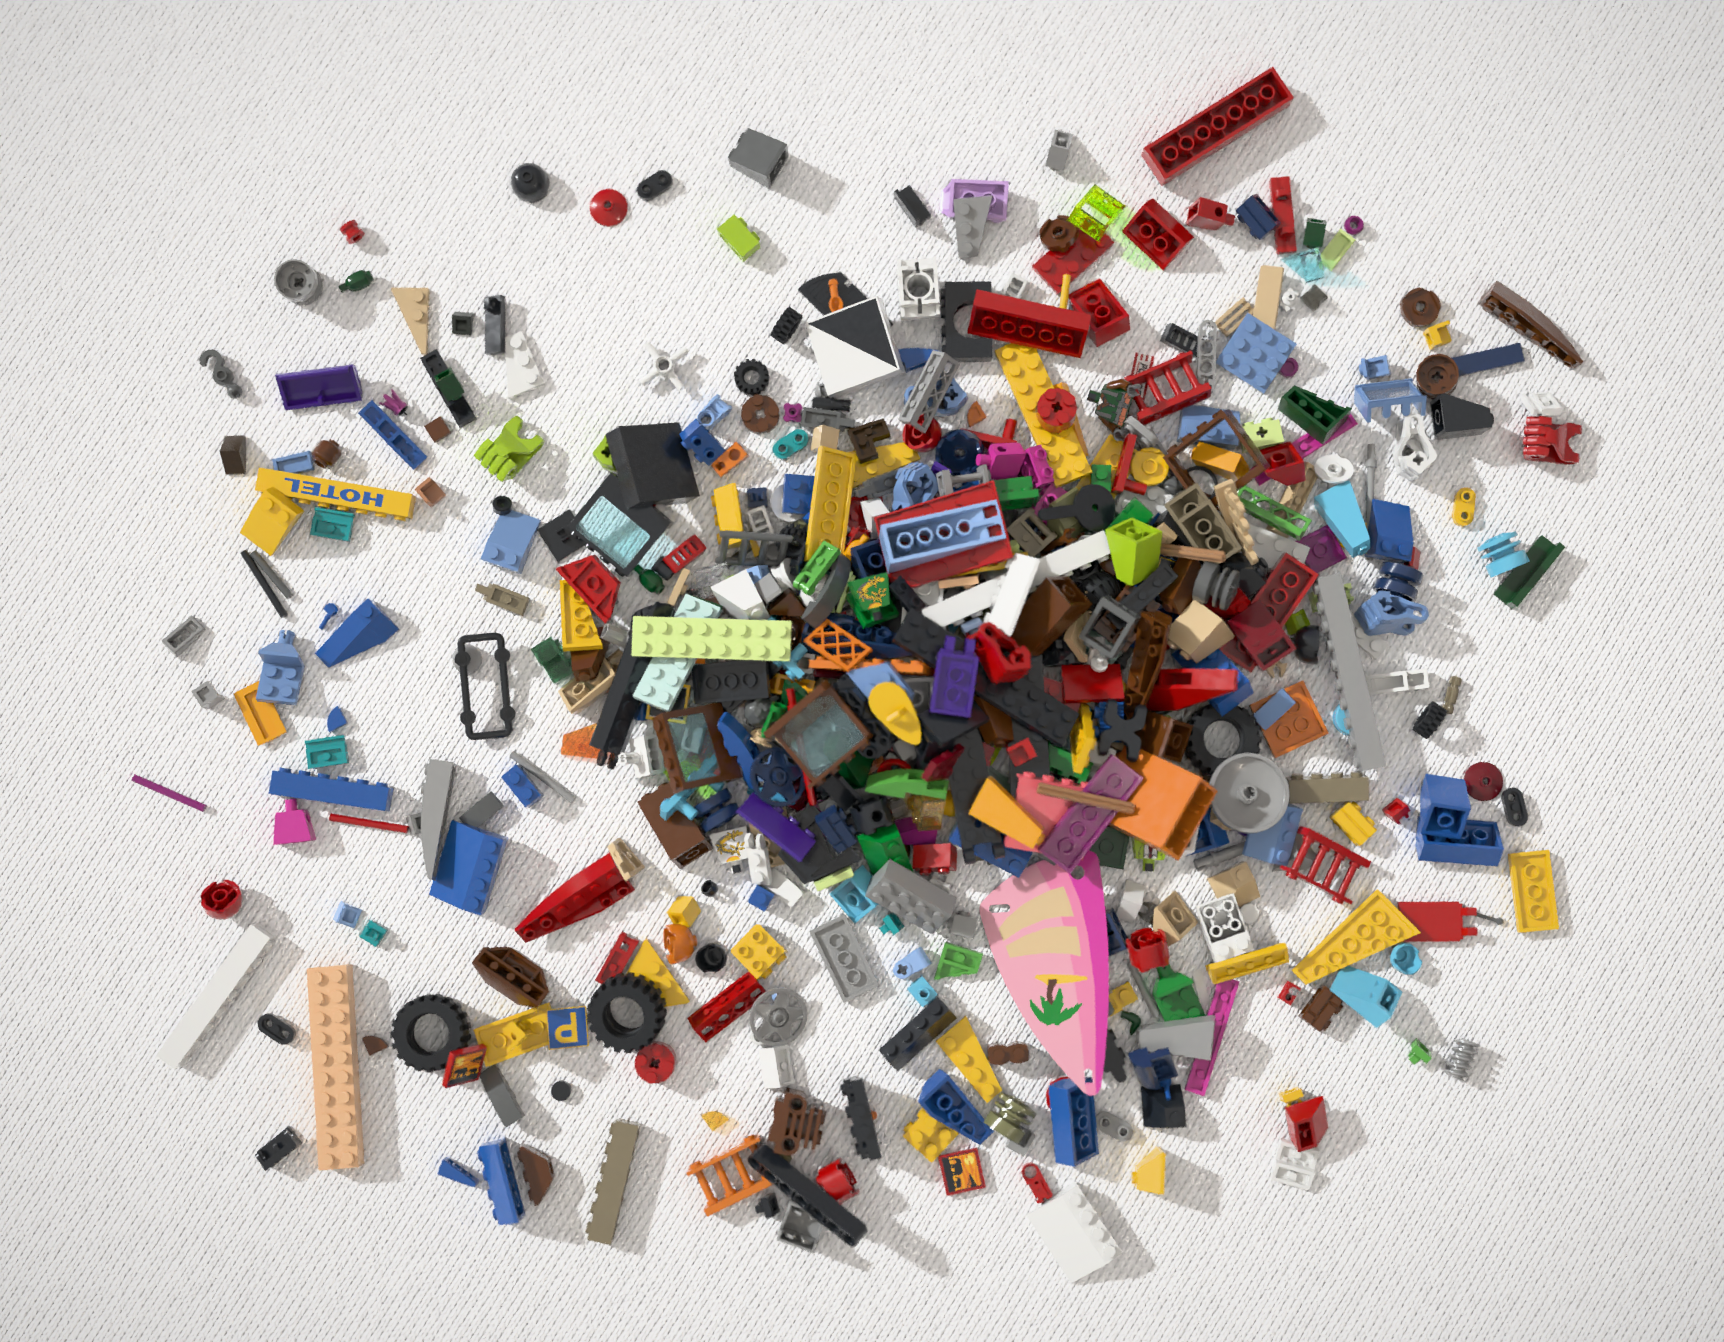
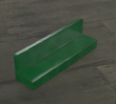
M1543 535L1539 536L1526 553L1530 561L1515 567L1494 592V596L1510 609L1518 607L1564 550L1565 546L1560 542L1553 544Z

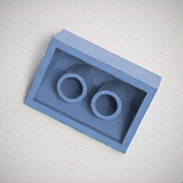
M1191 405L1180 411L1176 442L1182 443L1181 439L1190 432L1193 435L1198 431L1197 426L1204 421L1210 422L1213 419L1212 415L1221 409ZM1231 410L1240 423V412ZM1224 420L1193 444L1198 445L1200 441L1219 448L1234 450L1238 446L1239 438L1226 420Z
M1288 803L1283 817L1274 826L1262 832L1247 833L1242 854L1271 864L1288 866L1303 809Z

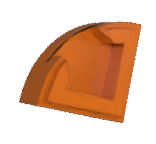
M977 401L971 405L967 414L969 428L987 418Z

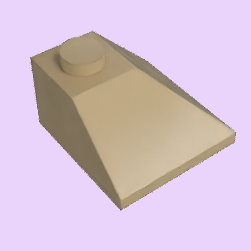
M1241 861L1207 878L1216 898L1234 893L1238 907L1260 897L1256 880L1246 861Z
M1176 890L1154 908L1153 931L1158 932V929H1161L1165 932L1168 947L1180 941L1199 923Z

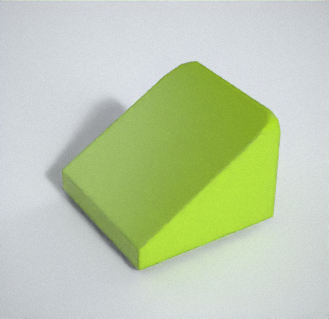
M1304 609L1294 614L1292 613L1285 623L1289 635L1295 634L1301 627L1311 625Z

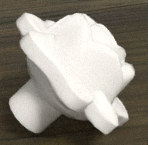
M1288 288L1287 291L1282 289L1279 307L1284 308L1285 311H1289L1290 308L1295 310L1297 304L1301 301L1298 298L1299 293L1293 291L1292 288Z

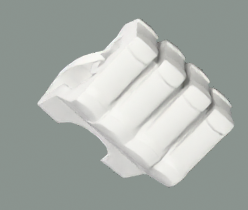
M1410 413L1395 426L1394 464L1397 473L1408 481L1418 478L1437 459V453L1425 434L1423 419L1417 413ZM1410 418H1414L1417 421L1416 427L1414 422L1409 420ZM1405 445L1413 451L1409 456H1402Z

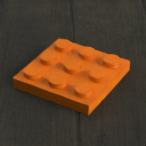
M1303 680L1284 689L1296 703L1267 730L1260 726L1274 758L1329 734ZM1276 693L1250 704L1249 707L1254 714Z

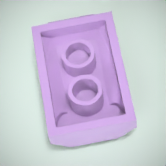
M951 179L950 183L941 190L940 213L945 214L948 218H955L954 199L992 195L987 220H991L994 223L1006 221L1009 181Z

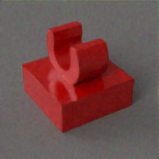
M1398 798L1382 809L1384 815L1398 825L1401 824L1399 820L1402 817L1409 818L1408 813L1411 811L1408 805Z

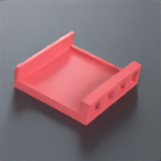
M1024 771L1023 774L1017 773L1016 776L1019 778L1015 799L1044 827L1042 834L1045 837L1041 844L1072 805L1073 801L1038 794V784L1045 783L1082 792L1088 782L1081 781V784L1074 783V780L1062 778V781L1054 780L1055 777L1050 775L1037 777L1035 773ZM1008 835L1003 836L1002 843L1008 848L1041 853L1037 850L1040 847L1037 844L1032 849Z

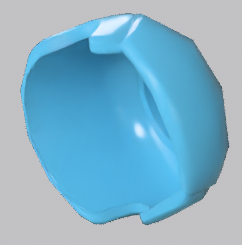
M1400 943L1392 949L1390 955L1391 965L1402 974L1413 975L1419 971L1422 965L1418 955L1419 950L1410 943Z

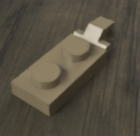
M477 583L474 590L483 594V600L521 616H524L531 599L494 583H489L488 587Z

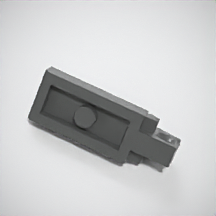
M803 407L801 428L814 429L818 426L826 425L844 432V428L851 429L855 427V419H848L846 414L838 411Z
M900 468L862 482V487L854 489L855 496L859 498L867 496V499H875L893 492L897 481L895 476Z

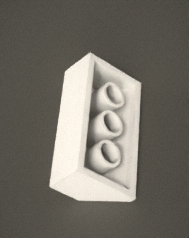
M1017 553L1013 555L1012 559L1007 560L1005 568H1008L1006 575H1002L999 580L998 586L1001 588L998 595L994 594L990 603L993 608L991 613H986L983 624L991 622L1003 633L1011 636L1041 560Z

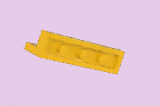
M1285 942L1227 960L1205 965L1206 971L1214 985L1289 963L1288 948Z

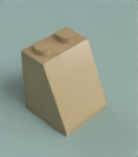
M1193 600L1170 626L1167 645L1173 650L1179 649L1181 651L1179 654L1187 661L1191 659L1198 663L1233 639L1234 634L1220 617L1200 602Z

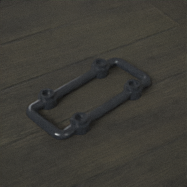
M497 632L463 635L457 641L458 652L455 654L454 661L460 670L463 703L460 721L465 725L466 736L470 740L508 737L513 730L512 720L515 718L516 712L510 703L507 670L510 652L505 648V639L502 634ZM497 640L498 649L494 652V658L499 662L503 703L499 716L504 721L505 730L474 733L473 723L476 721V715L471 711L467 670L471 657L466 652L465 643Z

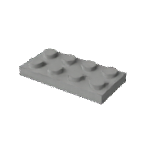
M845 914L809 931L843 1003L879 986Z

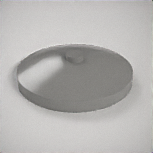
M1255 753L1234 755L1223 761L1211 776L1209 784L1218 792L1210 806L1216 817L1228 828L1240 833H1258L1271 828L1283 817L1289 802V786L1282 770L1267 757Z

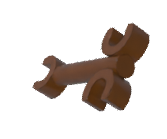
M1075 528L1065 529L1063 536L1050 542L1039 552L1041 554L1040 558L1053 553L1051 550L1065 543L1077 542L1078 538L1071 537V533L1075 531ZM1045 535L1040 536L1043 541L1047 538Z

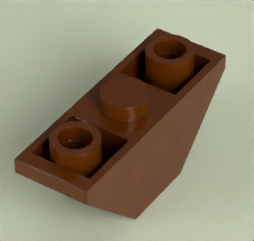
M525 1143L518 1147L517 1156L519 1162H523L525 1169L523 1170V1178L530 1187V1190H528L529 1199L537 1206L542 1202L556 1176L551 1158Z

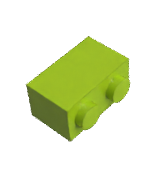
M733 214L717 228V232L740 260L745 262L761 248L760 238L754 231L750 232L746 228L748 225L742 217L737 218Z

